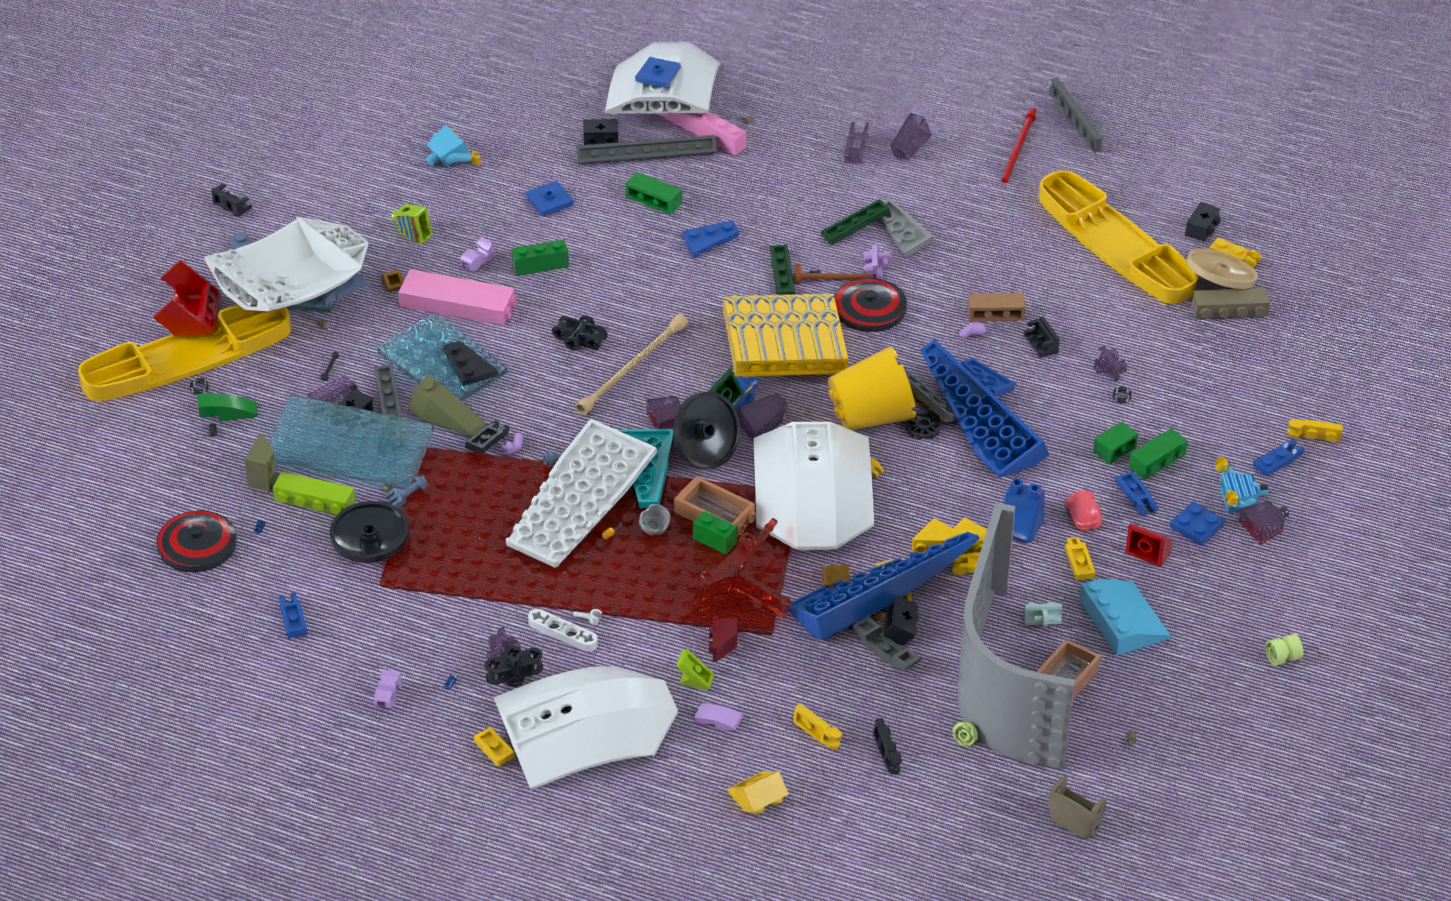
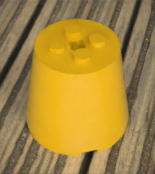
M891 346L828 378L830 389L828 394L835 407V416L837 419H840L843 427L853 431L911 420L916 417V412L912 411V408L915 407V402L906 372L902 364L898 365L896 361L898 355Z

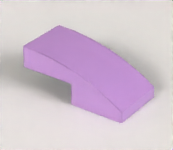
M702 703L694 719L697 724H715L717 730L735 731L743 715L736 710L724 706Z

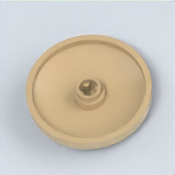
M1194 249L1189 252L1186 260L1188 267L1196 274L1222 286L1248 289L1255 286L1258 278L1257 272L1249 264L1220 251Z

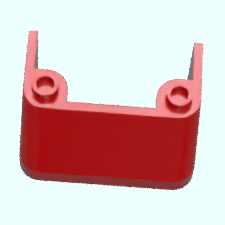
M180 259L161 276L164 282L174 288V299L153 316V319L167 328L174 336L209 335L216 329L221 300L220 291Z

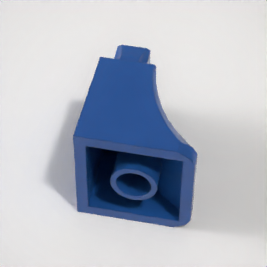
M1015 477L1005 494L1003 504L1016 506L1013 540L1028 544L1033 541L1044 521L1045 491H1041V485L1035 483L1030 486L1023 485L1022 479Z

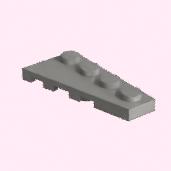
M891 198L883 201L890 208V214L882 217L881 220L905 258L934 241L933 235Z

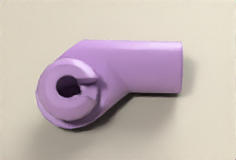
M972 322L962 329L959 334L965 340L971 334L983 335L986 332V327L981 323Z

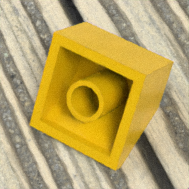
M761 771L727 788L729 794L744 812H753V814L764 811L765 806L769 804L776 805L782 802V798L789 795L779 771Z

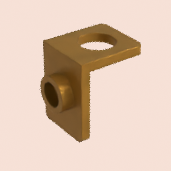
M849 565L822 566L823 586L834 585V582L839 580L843 582L849 581Z

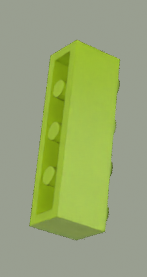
M283 471L273 486L275 501L335 515L353 505L356 501L354 487Z

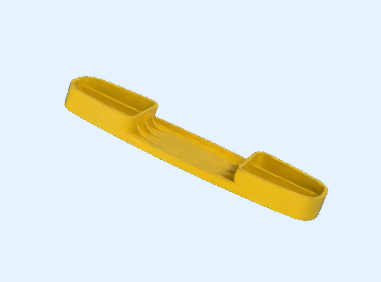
M1067 170L1050 173L1041 179L1039 186L1040 203L1077 240L1110 267L1164 303L1179 304L1193 297L1194 291L1197 290L1198 274L1188 267L1186 259L1173 246L1169 244L1159 245L1137 225L1107 204V195L1104 191L1079 175Z
M240 305L222 309L218 313L216 329L209 335L180 337L169 335L139 347L133 342L122 343L84 360L79 365L78 374L81 389L91 400L106 401L166 385L219 367L286 338L291 332L289 311L287 307L271 311L245 310Z

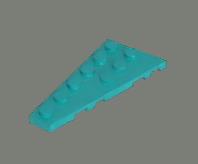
M618 429L624 434L657 448V453L634 481L633 486L640 508H648L651 504L660 505L674 443L673 429Z

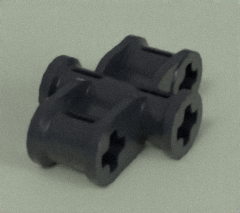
M582 315L579 320L568 316H561L558 321L559 323L552 328L553 336L563 340L565 346L572 351L578 350L580 345L592 350H598L601 347V342L608 336L607 331L603 327L595 325L593 318L588 315Z
M518 646L507 647L504 655L490 658L485 662L487 683L498 685L506 682L512 687L520 686L524 682V677L537 675L543 671V663L541 662L543 657L542 651L538 648L522 650Z

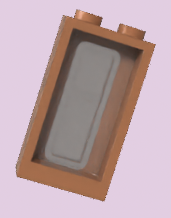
M698 476L674 498L675 513L694 522L703 511H706L737 526V536L743 533L745 527L752 523L756 516L754 503Z
M1065 639L1037 672L1075 680L1074 700L1099 671L1102 656Z

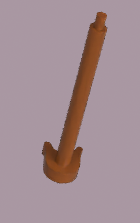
M795 263L794 267L795 283H801V279L855 280L859 278H873V275L862 273H801V263Z

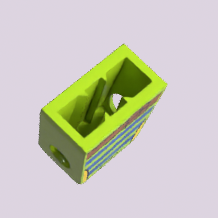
M405 204L398 211L392 212L391 220L397 222L398 231L401 235L419 244H423L433 235L427 207Z

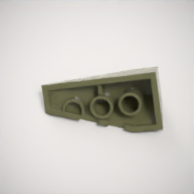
M429 374L415 388L408 407L410 412L424 422H430L469 437L474 436L483 427L488 425Z

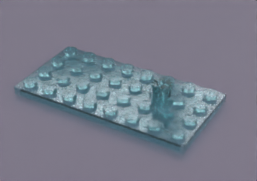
M290 394L271 439L270 446L274 451L277 464L378 486L387 485L392 489L396 487L402 491L414 483L434 426L430 423Z

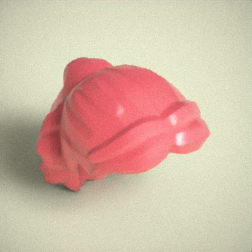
M1084 489L1070 494L1068 500L1064 503L1065 508L1069 509L1073 524L1083 532L1097 529L1102 524L1100 507L1094 500L1095 493Z

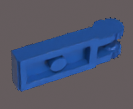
M1290 439L1284 445L1254 460L1253 466L1267 477L1294 462L1295 459L1304 453L1305 448L1303 446L1294 448L1297 442L1294 439Z
M1133 471L1115 477L1116 484L1134 507L1136 506L1137 512L1142 517L1148 514L1143 503H1147V507L1151 512H1157L1158 507L1151 493Z
M296 592L291 593V603H286L285 597L279 595L280 611L288 639L308 635L301 604L297 599Z

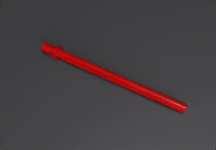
M1034 107L1030 108L1025 116V123L1001 178L1002 183L1008 182L1030 126L1036 119L1037 109Z

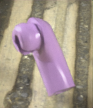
M516 433L513 443L507 441L506 444L504 442L502 445L504 453L511 455L521 450L523 434Z

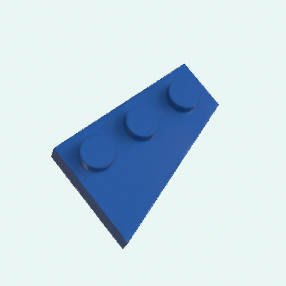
M734 220L684 230L682 231V237L694 259L699 256L700 252H708L717 244L723 245L739 237V230Z
M970 358L961 362L996 397L1015 389V382L976 359Z

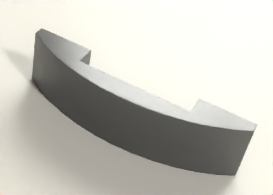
M867 616L852 625L853 630L863 643L887 664L897 669L907 670L921 661V657L908 647L903 650L892 640L884 637L881 632V626Z

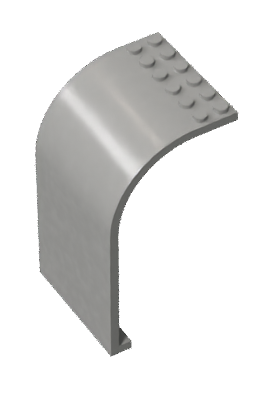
M996 502L964 606L957 693L958 708L963 721L970 722L976 727L978 732L977 739L992 750L1013 759L1064 770L1075 680L1033 672L1014 666L996 656L981 640L994 593L1007 595L1016 506Z

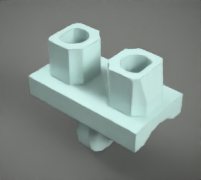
M1048 602L1047 604L1028 603L1025 605V625H1042V627H1047L1048 624H1062V604Z

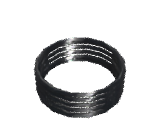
M196 378L190 382V390L194 394H204L209 389L208 381L204 378ZM197 383H204L207 385L205 388L200 390L192 388V386Z
M1120 386L1114 389L1113 399L1115 401L1127 403L1131 400L1132 392L1129 388ZM1127 390V393L1130 396L1127 398H1119L1115 395V393L1119 391L1126 392Z

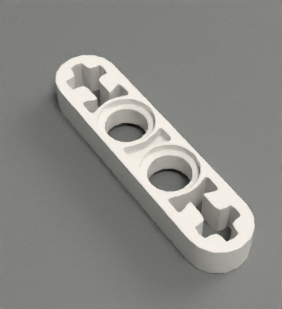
M534 609L528 614V624L535 630L586 652L594 651L598 646L597 635L587 629L541 609ZM552 624L559 625L556 629H552L549 626ZM568 632L576 633L575 636H567L566 634Z

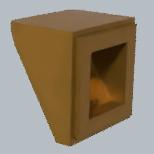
M400 269L384 273L381 276L382 282L388 291L401 288L404 282Z

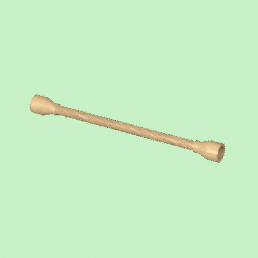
M677 314L671 320L666 330L627 365L619 370L594 394L592 393L590 396L578 401L575 405L576 410L581 415H587L593 409L598 399L670 335L683 330L688 325L687 318L682 314Z

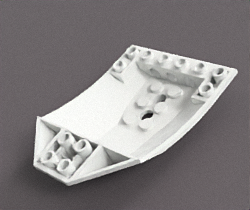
M653 42L617 65L609 89L605 114L709 113L713 84L721 63L691 42ZM649 57L681 63V69L667 88L635 82L636 74Z
M297 216L295 221L261 240L237 249L205 256L204 260L223 293L243 309L271 311L313 299L348 281L361 270L369 242L346 225Z
M791 422L754 438L757 528L796 550L808 551L838 549L874 526L869 439L867 436L832 422ZM809 458H817V460L811 461Z
M588 667L572 670L531 682L494 697L531 790L598 765L649 755L654 757L678 714V709L664 680L617 667ZM564 707H572L571 712L567 714L561 713ZM551 714L550 718L542 719L544 715Z

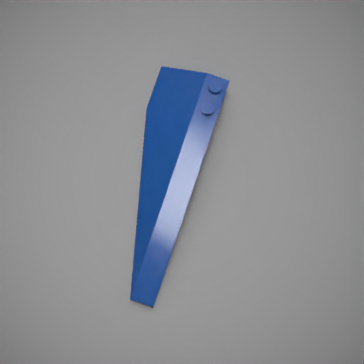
M935 339L920 350L975 453L996 475L1003 477L1034 467L1049 456L1045 442Z
M965 532L944 540V545L934 544L927 547L928 551L918 553L915 551L910 553V558L901 561V558H897L869 569L870 573L855 574L850 581L843 582L839 580L834 582V587L826 589L825 586L818 588L785 605L786 609L812 636L821 640L829 639L833 634L847 630L850 625L888 606L897 595L903 597L919 587L977 542L979 535Z

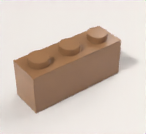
M969 293V322L1024 321V293Z

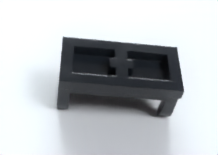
M224 183L211 189L213 203L237 217H240L252 208L251 203H246L249 200L248 197L239 199L229 193L227 189L222 191L227 186Z
M1044 316L1029 321L1027 326L1031 327L1034 325V327L1025 330L1024 336L1038 356L1042 358L1058 353L1060 339Z

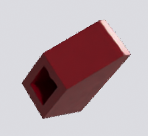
M713 618V626H709V638H713V641H709V653H713V662H717L737 647L738 618Z

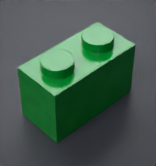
M1120 422L1095 438L1093 452L1108 464H1111L1137 447L1138 433L1125 423Z
M703 511L693 522V539L727 554L737 543V526Z

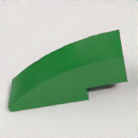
M197 394L200 418L219 416V421L258 417L256 401L228 394Z

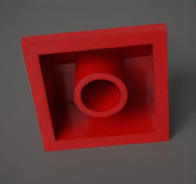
M1130 523L1125 553L1162 567L1171 553L1173 539Z

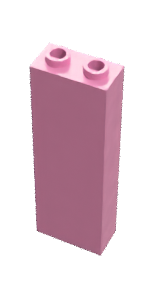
M412 269L409 270L398 292L399 306L500 325H505L507 318L511 317L512 307H515L517 303V296H515V290L512 287Z

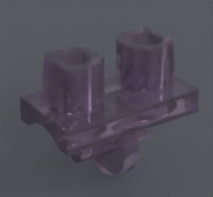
M1105 346L1099 347L1101 354L1099 358L1095 359L1093 369L1096 373H1107L1113 382L1118 381L1119 374L1127 371L1126 362L1124 360L1118 361L1119 354L1115 348L1107 350Z
M504 627L498 628L497 635L489 636V646L495 650L487 651V660L504 655L505 649L509 646L520 647V642L514 636H506Z

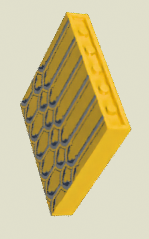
M834 294L724 296L723 313L735 376L836 374L848 368V355Z

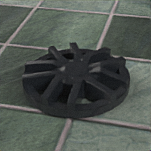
M916 412V420H906V429L911 434V437H918V440H921V438L933 439L935 435H939L941 421L933 413Z

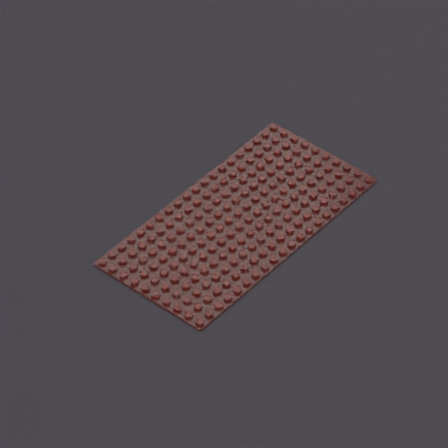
M425 447L422 450L412 484L416 482V476L420 477L423 475L429 485L426 486L425 490L419 488L407 496L403 513L408 520L409 538L402 550L387 559L380 579V586L382 588L590 613L593 609H598L602 612V615L705 628L713 626V618H738V632L772 635L791 546L757 528L756 516L754 521L745 527L743 533L737 536V543L727 554L694 540L693 521L674 512V498L693 479L666 476L660 505L667 508L670 513L669 526L665 532L660 535H649L642 530L639 525L640 515L642 511L648 508L639 507L632 484L617 503L555 568L507 546L506 538L511 536L514 526L521 521L523 512L531 506V500L534 496L538 495L543 482L548 480L549 473L556 462H554L553 466L548 467V465H544L543 461L489 454L480 455L472 452ZM709 481L754 503L756 513L755 486ZM700 499L692 503L731 523L737 518ZM608 528H613L615 531L614 535L604 539L602 533Z

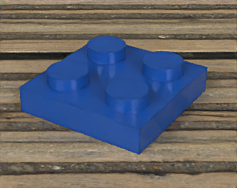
M1193 501L1170 522V528L1202 546L1224 526L1225 519Z

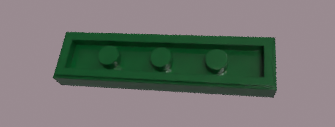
M879 199L822 230L821 236L832 246L890 214V208Z
M788 245L770 246V255L776 295H795Z

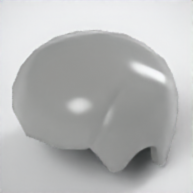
M651 504L648 509L642 511L639 525L649 535H660L669 526L670 513L662 505Z

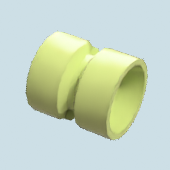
M1296 634L1283 636L1282 639L1268 640L1266 642V654L1270 663L1273 666L1285 664L1286 660L1292 662L1302 659L1303 647L1299 637Z

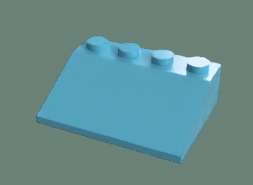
M1097 579L1081 585L1080 603L1117 656L1171 638V635L1133 581Z

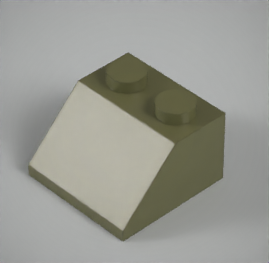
M260 434L244 459L248 487L270 492L278 479L276 472L277 461L265 435Z

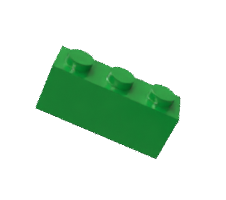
M636 172L626 182V197L671 215L682 204V189Z
M564 239L511 248L512 266L516 276L569 267L568 248Z
M1171 428L1131 452L1129 468L1145 480L1151 475H1155L1164 467H1168L1175 460L1184 457L1187 452L1188 440Z

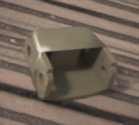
M1061 777L1049 793L1048 805L1051 820L1081 838L1094 837L1100 829L1102 817L1106 810L1107 799L1101 798L1095 804L1067 789V777Z

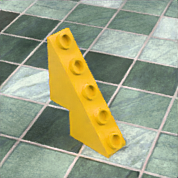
M965 517L954 528L933 518L912 539L911 553L915 551L918 553L928 551L927 547L934 544L944 545V540L965 532L979 535V540L963 554L980 553L987 529Z

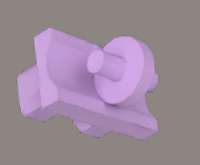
M872 245V251L864 252L865 273L868 275L876 274L878 279L883 278V267H888L893 263V256L887 252L880 254L878 252V245Z

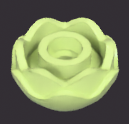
M964 721L954 726L952 730L953 738L961 746H971L977 741L978 732L972 723Z

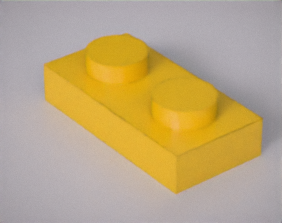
M492 727L474 736V742L497 767L515 758V752Z

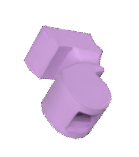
M482 236L477 242L478 250L474 252L471 249H467L460 259L461 265L472 272L478 270L481 264L485 265L486 262H491L496 256L493 243Z
M383 669L380 674L381 680L378 682V688L374 696V706L392 709L396 702L397 689L402 687L401 672Z

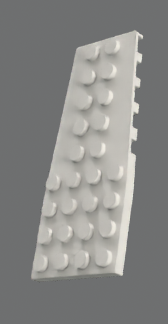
M590 419L558 459L549 473L548 480L543 482L540 492L531 500V506L523 512L522 519L519 524L514 526L511 536L506 538V545L556 568L627 492L655 456L657 448Z

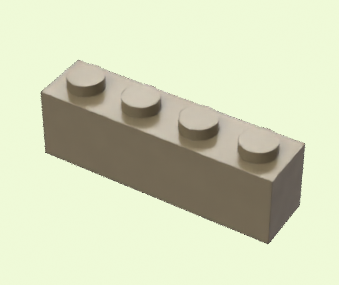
M1267 288L1199 290L1193 293L1192 307L1195 319L1265 317L1269 314L1270 300Z

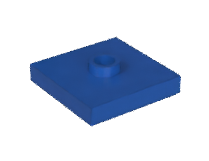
M649 57L636 74L635 82L667 88L681 69V63Z
M557 181L525 192L526 198L542 217L574 205L573 199Z

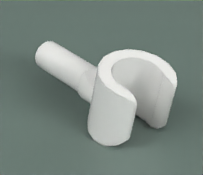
M593 609L590 614L575 611L573 613L574 617L588 619L592 625L598 624L602 612L598 609Z

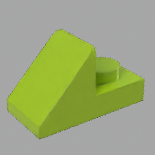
M688 649L683 650L676 665L683 672L679 684L708 690L715 674Z

